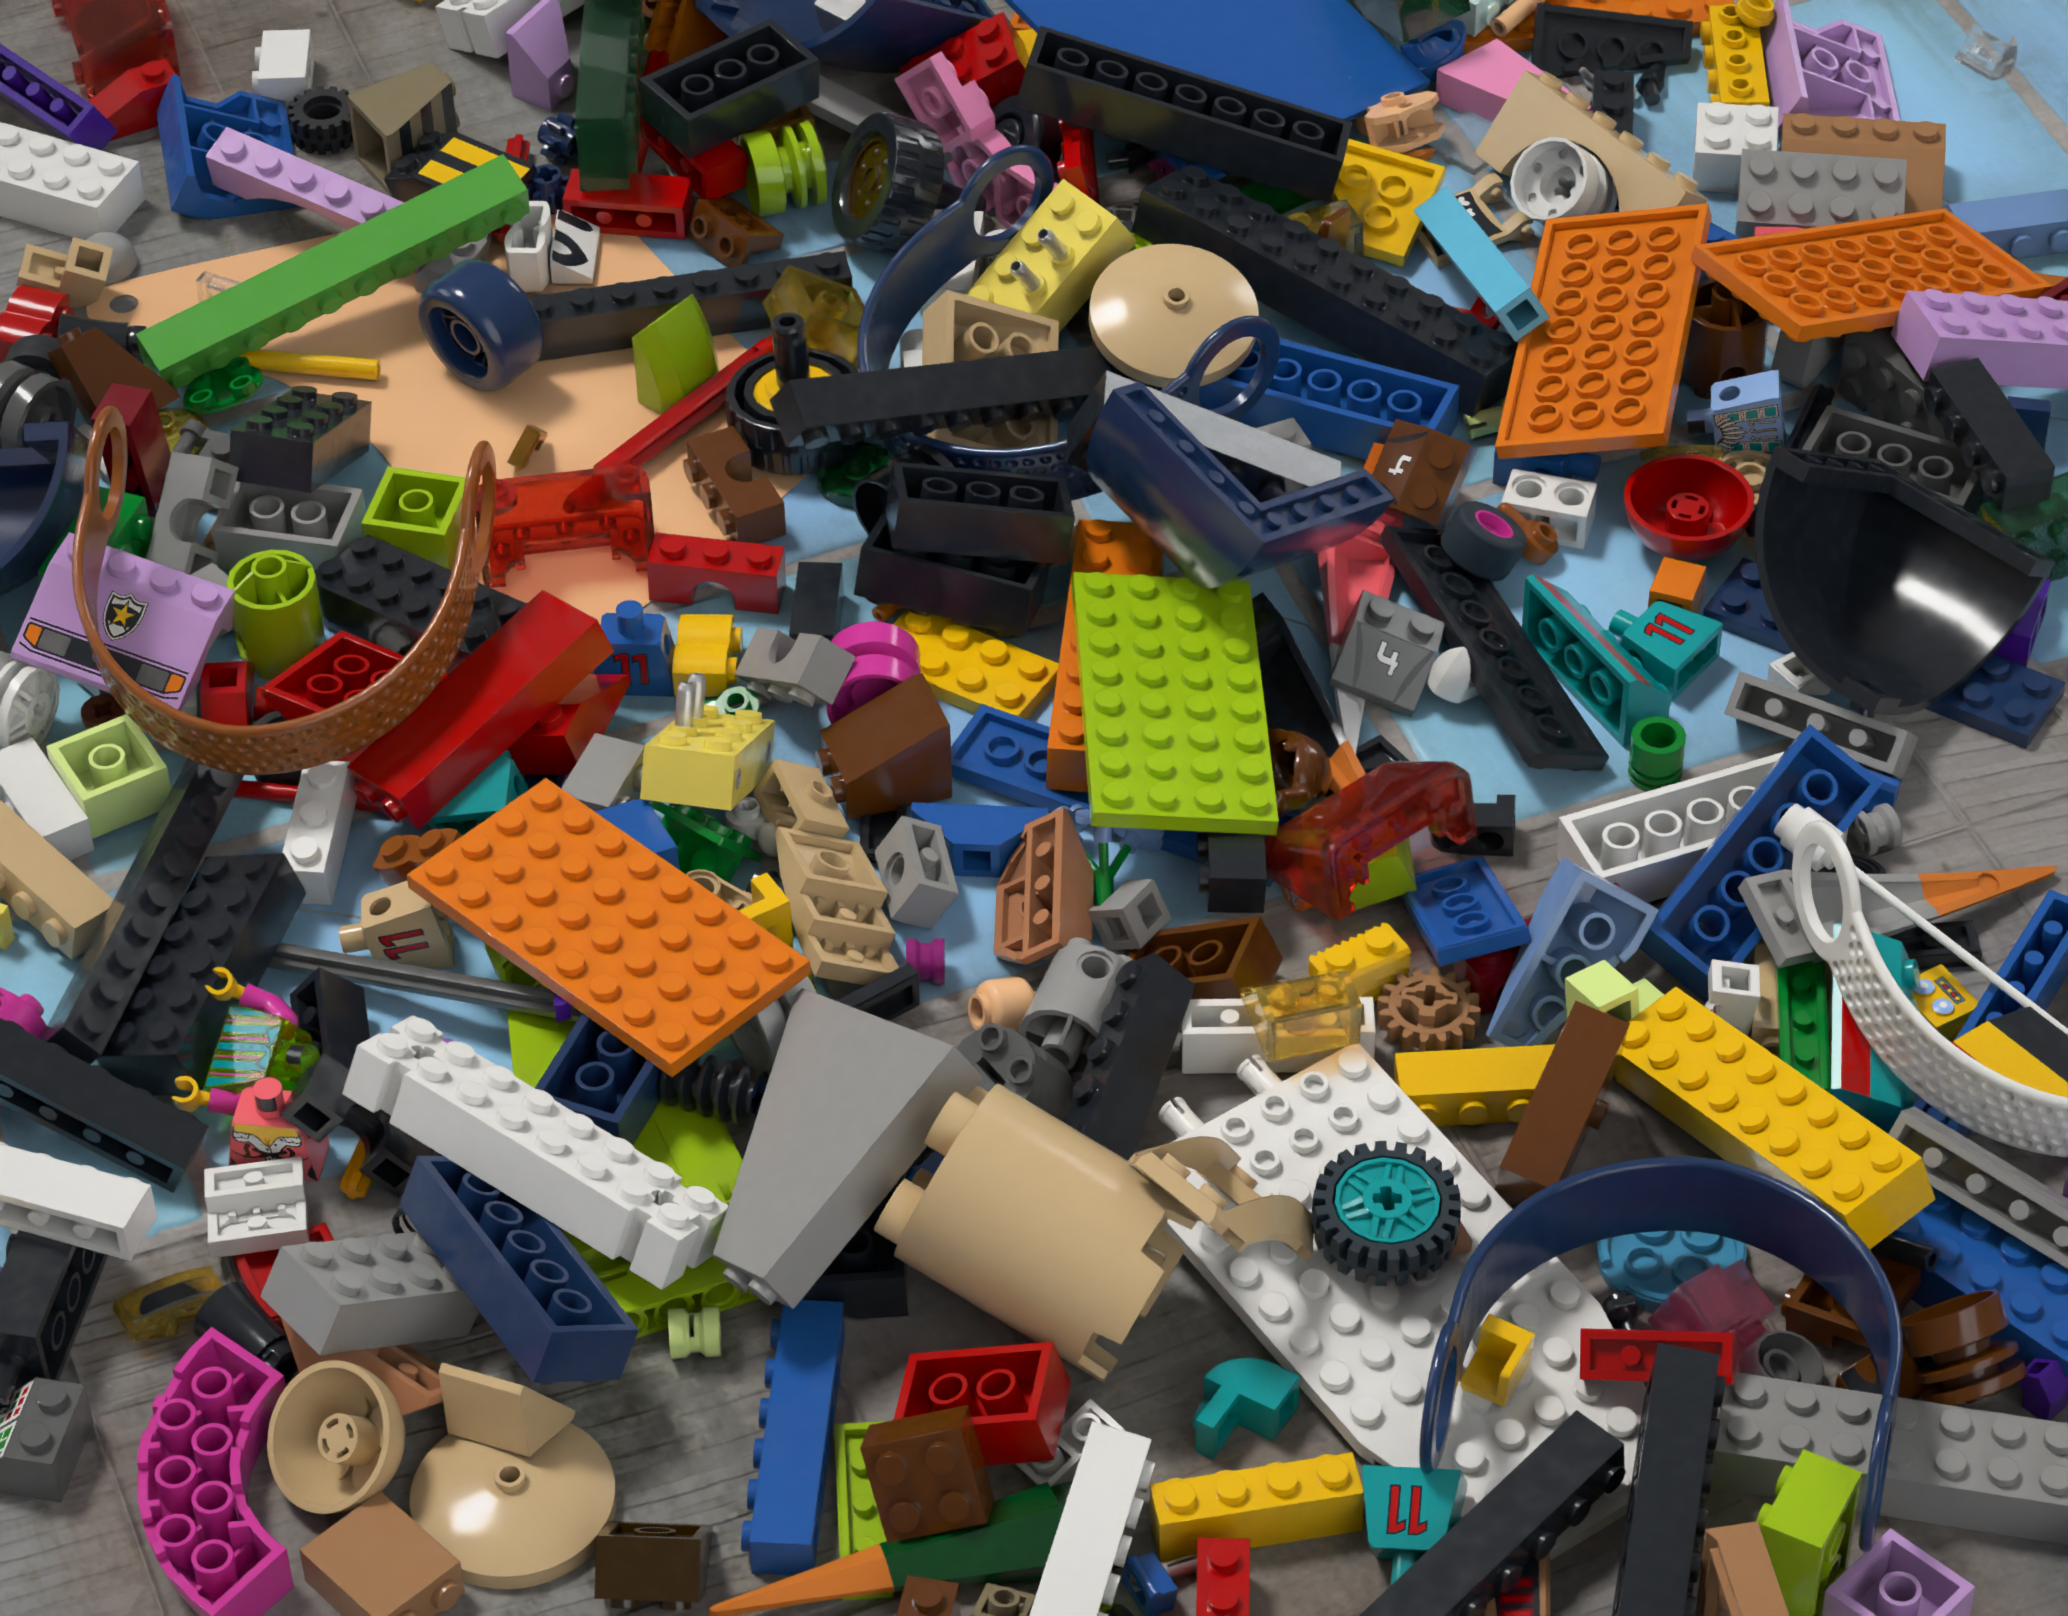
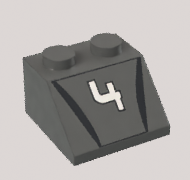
M1363 590L1345 623L1328 684L1411 717L1438 653L1445 626L1444 622Z

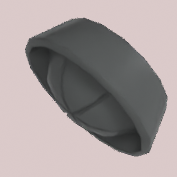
M1776 1330L1766 1333L1751 1342L1742 1351L1739 1361L1740 1373L1788 1379L1790 1381L1816 1385L1824 1384V1366L1820 1353L1805 1337L1794 1332Z

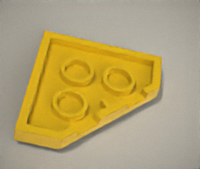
M1352 139L1348 140L1344 161L1331 198L1338 210L1342 207L1351 210L1349 229L1365 256L1404 266L1423 226L1413 210L1439 192L1445 179L1446 167Z

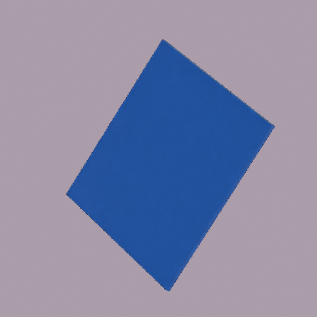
M1004 0L1037 34L1041 25L1347 121L1367 114V108L1380 103L1381 97L1386 94L1404 92V95H1410L1428 87L1431 81L1346 0ZM1163 151L1158 152L1175 170L1189 164L1190 166L1202 168L1206 171L1207 175L1216 180L1228 175L1215 167L1205 164H1192L1185 161L1182 157Z

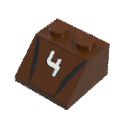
M1395 419L1372 476L1395 498L1387 509L1431 528L1443 530L1476 451L1470 444L1431 428Z

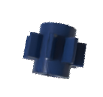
M559 112L557 118L549 117L544 120L537 136L539 143L544 145L540 153L563 165L566 164L567 159L575 160L579 158L587 145V136L581 132L585 125L584 122L563 112Z
M544 164L537 166L538 172L525 185L528 189L529 201H547L551 215L556 214L557 210L563 209L562 198L570 176L562 177L561 168L555 165Z

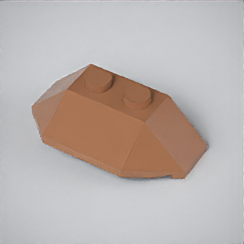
M1064 807L1025 824L1024 830L1020 835L1022 842L1010 856L996 886L994 955L998 959L1028 965L1054 958L1058 950L1066 947L1072 938L1080 937L1092 941L1093 921L1088 911L1093 907L1094 872L1070 814Z
M282 1319L299 1373L313 1364L328 1360H340L359 1365L376 1375L390 1389L399 1404L403 1417L443 1403L438 1373L440 1365L409 1345L404 1344L319 1355Z

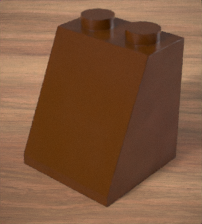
M923 673L911 676L820 731L821 750L815 751L816 767L820 769L823 777L827 776L828 786L831 788L837 804L840 803L848 820L863 817L864 814L868 813L875 815L897 810V806L904 805L906 808L911 807L912 802L929 803L952 798L950 724Z

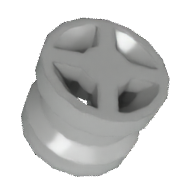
M1888 803L1876 805L1872 812L1869 813L1861 811L1848 827L1850 840L1858 854L1865 857L1874 855L1878 848L1893 849L1899 847L1902 843L1903 833L1900 820L1893 807Z

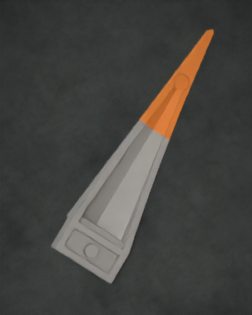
M2049 865L1972 872L1867 875L1930 922L2050 878L2058 867ZM1784 869L1745 878L1738 887V890L1778 968L1812 961L1814 964L1824 961L1811 946L1800 922L1794 897L1792 870ZM1811 871V888L1815 908L1825 931L1833 938V923H1840L1843 918V901L1837 873ZM1858 880L1862 913L1871 932L1889 937L1917 926Z

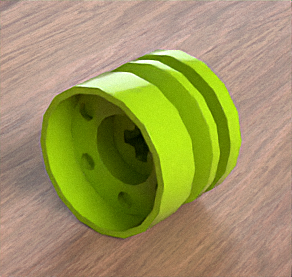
M809 121L797 123L795 134L789 125L780 127L778 146H776L768 129L739 135L738 145L745 149L749 158L745 191L751 209L755 214L763 217L785 212L786 193L790 194L797 209L807 207L808 199L813 206L826 203L827 168L825 157L814 128Z

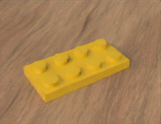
M907 608L893 624L907 631L917 642L920 650L921 673L926 678L935 698L975 714L980 706L984 704L1027 719L1056 686L1059 663L968 626L957 625L951 619L933 614L927 616L917 615Z

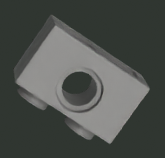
M901 816L874 851L882 883L888 891L886 900L891 920L931 929L959 894L943 831L940 825Z

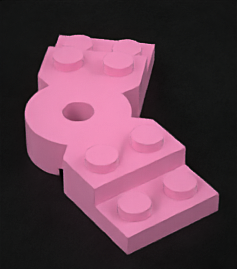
M942 51L894 79L917 120L928 124L937 132L942 142L944 153H952L953 161L947 163V167L956 187L964 188L971 175L985 160L998 151L1012 146L995 129V115L990 108L987 95L983 90L979 89L975 80L962 86L957 78V72L953 64L946 59ZM1016 165L1007 168L994 177L982 192L986 199V211L995 208L996 217L1000 224L1007 229L1022 216L1031 201L1035 186L1034 173L1031 167ZM1054 183L1053 190L1056 188L1058 183Z

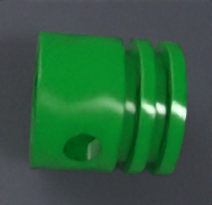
M1653 716L1638 721L1633 727L1628 776L1637 788L1647 792L1681 782L1686 733L1678 722L1668 717Z

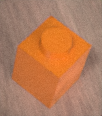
M1664 557L1649 590L1648 608L1654 602L1663 601L1698 613L1704 597L1706 566Z

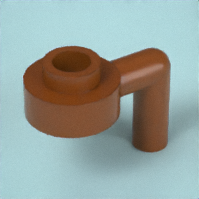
M1507 502L1501 503L1497 507V509L1511 517L1523 530L1527 539V547L1522 555L1535 564L1542 565L1558 551L1557 535L1549 524L1543 521L1526 520Z

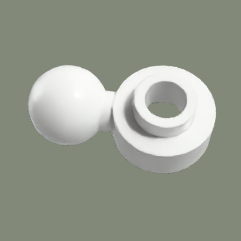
M745 797L731 811H725L727 827H732L753 840H757L760 849L766 855L778 857L775 840L776 828L773 823L767 822L756 798Z

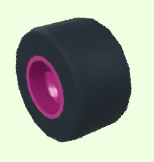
M1467 501L1458 507L1442 532L1441 546L1446 555L1466 572L1481 579L1500 581L1509 575L1527 547V539L1521 527L1501 510L1485 503Z

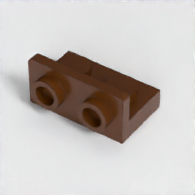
M733 197L697 199L687 230V236L729 267L747 264L750 253L758 254L762 250L780 249L785 235Z

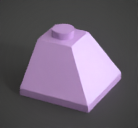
M541 0L506 32L512 96L551 111L573 91L574 79L572 77L571 59L559 0Z

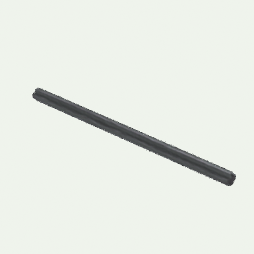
M287 943L279 944L268 965L269 968L309 975L318 967H321L354 983L556 1018L554 992L550 989ZM572 1007V1019H569V1021L577 1022L582 1012Z

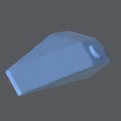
M1562 857L1538 901L1528 926L1531 943L1523 944L1519 949L1486 1035L1508 1047L1541 1045L1567 1019L1565 978L1602 960L1608 962L1613 968L1621 961L1625 963L1637 952L1659 910L1599 875Z

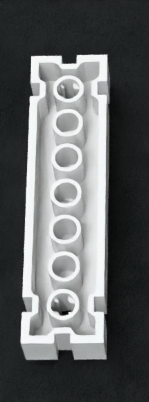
M412 1015L393 1025L389 1033H379L357 1045L343 1089V1095L373 1113L380 1109L391 1115L390 1124L612 1260L618 1256L631 1262L630 1271L661 1290L682 1277L686 1265L694 1269L713 1256L728 1208L727 1204L717 1199L706 1188L700 1186L686 1188L680 1184L682 1177L674 1173L670 1166L654 1161L634 1149L633 1145L627 1140L615 1137L596 1126L589 1117L573 1112L555 1101L549 1093L533 1088L515 1077L509 1069L495 1065L480 1056L468 1044L458 1041L444 1042L442 1040L444 1033L437 1030L430 1021Z

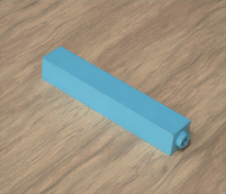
M1447 186L1413 210L1433 240L1515 342L1550 318L1531 288Z

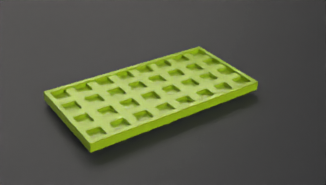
M1073 572L1071 589L1091 826L1276 835L1279 819L1250 581H1233L1209 589L1193 584L1187 577Z

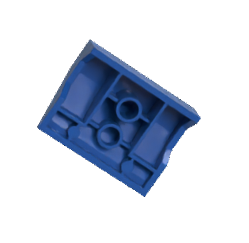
M172 74L156 110L171 211L186 217L194 216L214 220L299 208L300 206L276 199L256 198L247 200L214 186L205 158L226 127L294 155L285 101L244 91H238L219 103L188 97L180 76Z

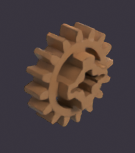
M1433 966L1429 974H1422L1418 967H1414L1412 977L1410 978L1397 973L1395 975V985L1385 983L1383 985V995L1378 997L1377 1002L1379 1030H1387L1386 1041L1393 1043L1401 1040V1051L1404 1053L1408 1052L1412 1047L1419 1048V1052L1428 1051V1049L1442 1051L1447 1046L1461 1050L1463 1048V1039L1473 1040L1475 1038V1027L1480 1025L1481 1008H1479L1478 993H1470L1471 983L1468 980L1457 984L1455 982L1456 972L1451 971L1445 977L1439 976L1438 968Z

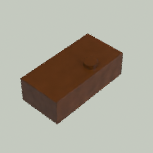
M1575 1000L1499 1167L1494 1190L1512 1209L1544 1188L1568 1178L1590 1127L1596 1130L1600 1129L1610 1105L1602 1100L1621 1060L1630 1023Z

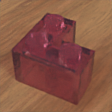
M1741 1259L1723 1270L1719 1264H1716L1680 1284L1652 1314L1648 1322L1653 1330L1736 1333V1340L1742 1346L1766 1330L1762 1323L1771 1315L1775 1308Z

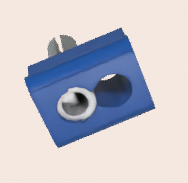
M1154 1552L1138 1557L1131 1555L1125 1562L1121 1581L1144 1616H1156L1174 1609L1178 1588L1172 1579L1197 1572V1558L1194 1554L1160 1563Z

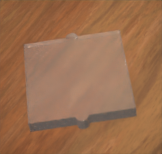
M1467 110L1445 126V132L1439 139L1423 145V149L1435 147L1434 155L1444 159L1445 164H1453L1475 176L1489 165L1477 156L1475 151L1493 121H1488Z

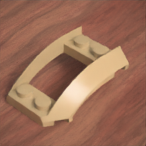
M1210 1136L1187 1138L1136 1152L1128 1160L1130 1164L1240 1253H1242L1247 1245L1265 1240L1282 1241L1306 1262L1313 1255L1314 1233L1312 1234V1218L1308 1209L1291 1196L1274 1195L1271 1193L1269 1196L1261 1197L1253 1189L1258 1182L1237 1165L1242 1158L1223 1140ZM1186 1167L1196 1170L1198 1175L1237 1206L1224 1211L1223 1208L1227 1205L1228 1201L1206 1183L1199 1190L1189 1183L1186 1179L1191 1174V1171Z

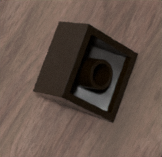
M610 1521L596 1535L594 1599H608V1606L612 1608L639 1607L640 1600L660 1601V1608L664 1610L680 1611L691 1609L692 1602L699 1603L705 1595L713 1525Z

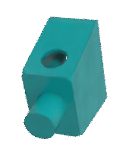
M506 750L430 819L428 821L432 829H456L463 836L528 791L527 783L515 762L511 759L510 752Z

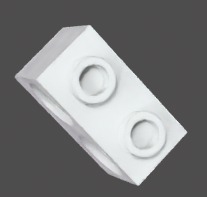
M1512 469L1501 503H1510L1526 520L1543 521L1549 524L1556 532L1558 545L1584 549L1595 517L1597 483Z

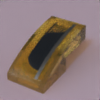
M211 1266L194 1268L148 1283L114 1301L112 1309L132 1342L178 1335L181 1321L195 1318L203 1303L223 1285Z

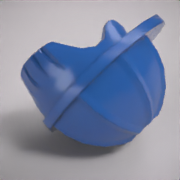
M1458 19L1439 22L1425 30L1418 38L1417 36H1411L1408 40V45L1401 44V53L1431 82H1436L1438 68L1465 55L1466 26L1464 22Z

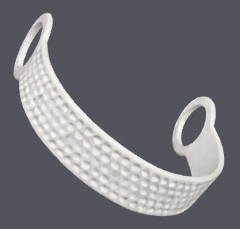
M1814 820L1806 824L1797 837L1792 861L1793 890L1800 922L1813 949L1823 960L1829 963L1852 1017L1875 1052L1913 1092L1957 1123L1990 1139L2016 1148L2068 1158V1098L2023 1085L1989 1069L1957 1048L1920 1014L1894 980L1877 949L1862 913L1858 877L1845 842L1839 833L1824 821ZM1818 845L1830 856L1841 887L1843 918L1839 935L1835 940L1829 936L1821 924L1812 895L1811 863Z

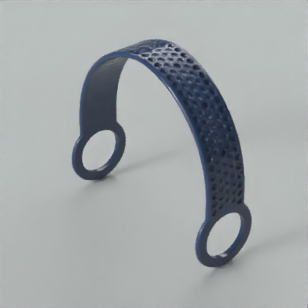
M1021 144L1007 147L993 154L971 175L959 199L919 229L895 254L876 281L862 313L857 340L860 372L889 369L893 353L901 336L921 307L945 283L978 257L1000 254L1050 195L1054 188V171L1050 159L1041 149L1032 145ZM1016 165L1030 166L1034 173L1035 186L1031 201L1022 216L1011 227L997 235H978L974 226V212L978 199L985 187L994 177L1007 168ZM1243 316L1225 323L1210 334L1198 347L1184 373L1163 388L1161 392L1202 407L1199 400L1200 383L1213 358L1231 342L1243 337H1255L1260 345V359L1253 378L1247 387L1230 403L1216 409H1207L1237 421L1259 401L1274 377L1280 358V340L1277 330L1270 321L1260 316ZM913 432L901 433L894 438L883 440L892 457L897 456L915 443L928 444L940 451L955 468L1066 478L1071 501L1103 492L1091 479L1087 471L1065 463L1067 439L1038 446L1009 449H986L955 445L926 435L915 436Z
M1700 1157L1645 1158L1597 1167L1558 1181L1516 1206L1483 1238L1464 1268L1455 1290L1447 1322L1443 1325L1435 1346L1426 1387L1420 1431L1419 1463L1423 1473H1431L1434 1468H1438L1449 1432L1456 1388L1470 1342L1488 1311L1514 1283L1536 1267L1558 1255L1608 1238L1658 1231H1688L1714 1234L1756 1247L1805 1273L1827 1290L1844 1307L1864 1335L1874 1356L1882 1389V1399L1878 1410L1870 1454L1859 1533L1860 1550L1869 1552L1872 1549L1877 1531L1895 1427L1903 1357L1902 1325L1893 1289L1878 1260L1862 1239L1830 1209L1811 1196L1779 1179L1738 1164Z

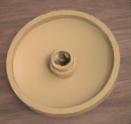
M1182 244L1145 246L1117 258L1097 279L1092 290L1089 306V326L1092 338L1108 362L1125 375L1137 381L1163 388L1184 373L1195 351L1216 329L1239 317L1259 316L1257 300L1250 284L1233 265L1209 251ZM1243 337L1225 346L1208 365L1200 386L1218 381L1236 370L1249 355L1256 338Z
M572 1423L566 1425L530 1457L448 1434L424 1457L414 1475L410 1490L411 1518L460 1561L463 1581L492 1589H520L537 1586L573 1571L596 1552V1535L610 1521H614L617 1506L614 1473L606 1453L588 1433Z

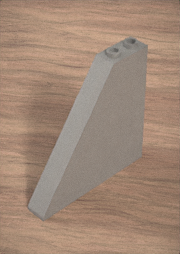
M801 988L795 995L713 1255L727 1268L722 1274L723 1277L741 1292L746 1293L750 1290L768 1305H772L774 1301H777L794 1309L927 1147L924 1141L952 1094L956 1091L967 1098L983 1076L951 1044Z

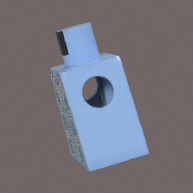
M1770 370L1714 383L1711 386V408L1687 409L1689 435L1714 433L1716 454L1721 457L1741 450H1754L1772 455L1775 446L1785 447L1786 429L1779 370Z

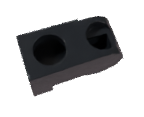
M1497 794V803H1465L1459 799L1446 798L1437 801L1431 806L1429 812L1430 841L1434 848L1442 852L1463 855L1513 856L1516 795Z

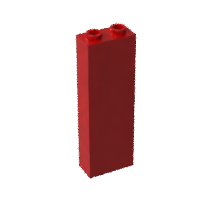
M544 590L539 592L445 677L412 714L390 732L377 739L347 766L356 782L353 790L357 796L370 807L374 804L380 806L384 813L395 823H399L402 820L415 829L420 830L538 722L542 716L550 711L614 652L598 620Z

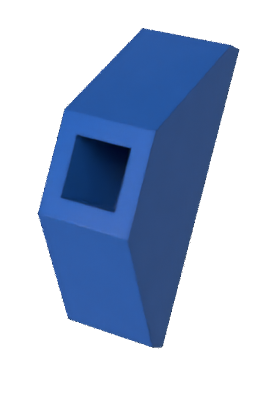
M912 802L911 818L941 826L954 876L1000 878L1010 856L1022 842L1020 835L1024 830L1025 824L1049 814V808L917 802Z

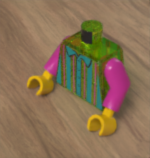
M216 967L213 969L215 974L222 978H227L228 983L221 990H215L205 985L209 993L219 1001H227L231 998L240 1001L238 1005L230 1004L203 1087L207 1091L199 1090L196 1081L192 1077L180 1076L174 1081L176 1087L184 1091L190 1090L192 1094L186 1098L172 1096V1100L179 1110L192 1112L200 1105L207 1106V1111L234 1116L242 1090L247 1087L253 1088L258 1080L271 1077L281 1082L284 1091H293L300 1075L320 1057V1053L314 1045H311V1035L298 1027V1016L281 997L249 983L246 987L237 984L236 979L229 970L223 967Z

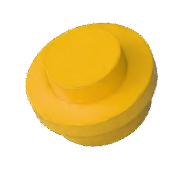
M1738 0L1735 11L1741 21L1753 28L1770 25L1775 16L1772 0Z

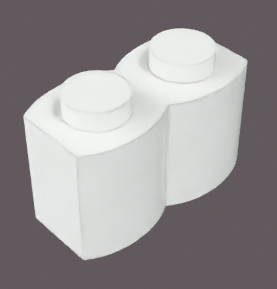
M529 201L530 213L524 215L518 222L510 224V230L505 236L504 246L508 275L524 292H541L547 286L550 278L548 263L550 262L553 241L551 213L547 201Z

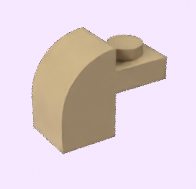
M75 237L72 238L67 254L26 244L16 286L23 284L68 294L71 308L91 305L102 294L113 248Z

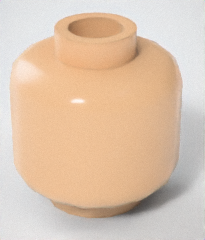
M1020 977L990 979L982 982L977 987L975 993L971 995L968 1003V1014L972 1027L978 1030L985 1024L995 1023L1001 1027L1012 1028L1019 1033V1025L1036 991H1033L1030 984Z

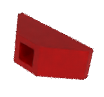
M233 661L204 664L200 683L201 719L225 725H252L253 662Z

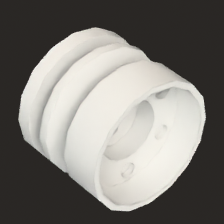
M1548 137L1533 143L1523 151L1517 160L1510 181L1512 198L1518 209L1542 225H1545L1546 219L1613 213L1618 198L1614 180L1605 164L1599 158L1566 138Z
M0 651V749L33 737L39 746L46 738L57 712L60 692L57 675L11 658V654Z

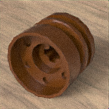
M1997 1289L1983 1290L1955 1297L1919 1310L1901 1320L1903 1342L1908 1356H1933L1934 1359L1933 1362L1925 1365L1915 1373L1919 1384L1938 1382L1922 1392L1924 1401L1946 1405L1974 1403L1998 1394L2003 1388L2023 1379L2028 1374L2022 1359L2003 1361L2019 1350L2015 1340H1991L1990 1336L1998 1333L2010 1323Z

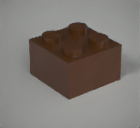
M969 1405L869 1425L860 1449L887 1543L988 1522L995 1499Z

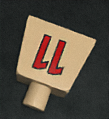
M408 881L365 894L361 899V922L339 927L340 943L345 954L369 949L373 959L430 969L455 967L454 932L448 916L409 889Z

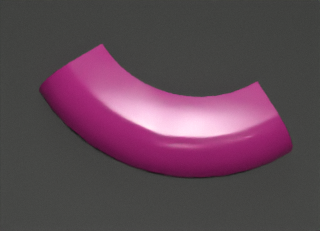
M211 1327L189 1348L173 1368V1378L164 1393L157 1395L152 1405L153 1415L146 1431L142 1433L138 1448V1505L146 1536L158 1563L179 1595L199 1616H262L294 1587L287 1549L261 1526L251 1508L247 1505L251 1474L257 1458L267 1442L270 1419L274 1407L286 1387L283 1374Z

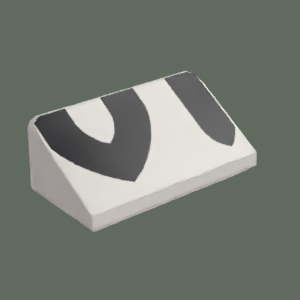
M557 210L550 255L552 284H593L600 227L562 210Z

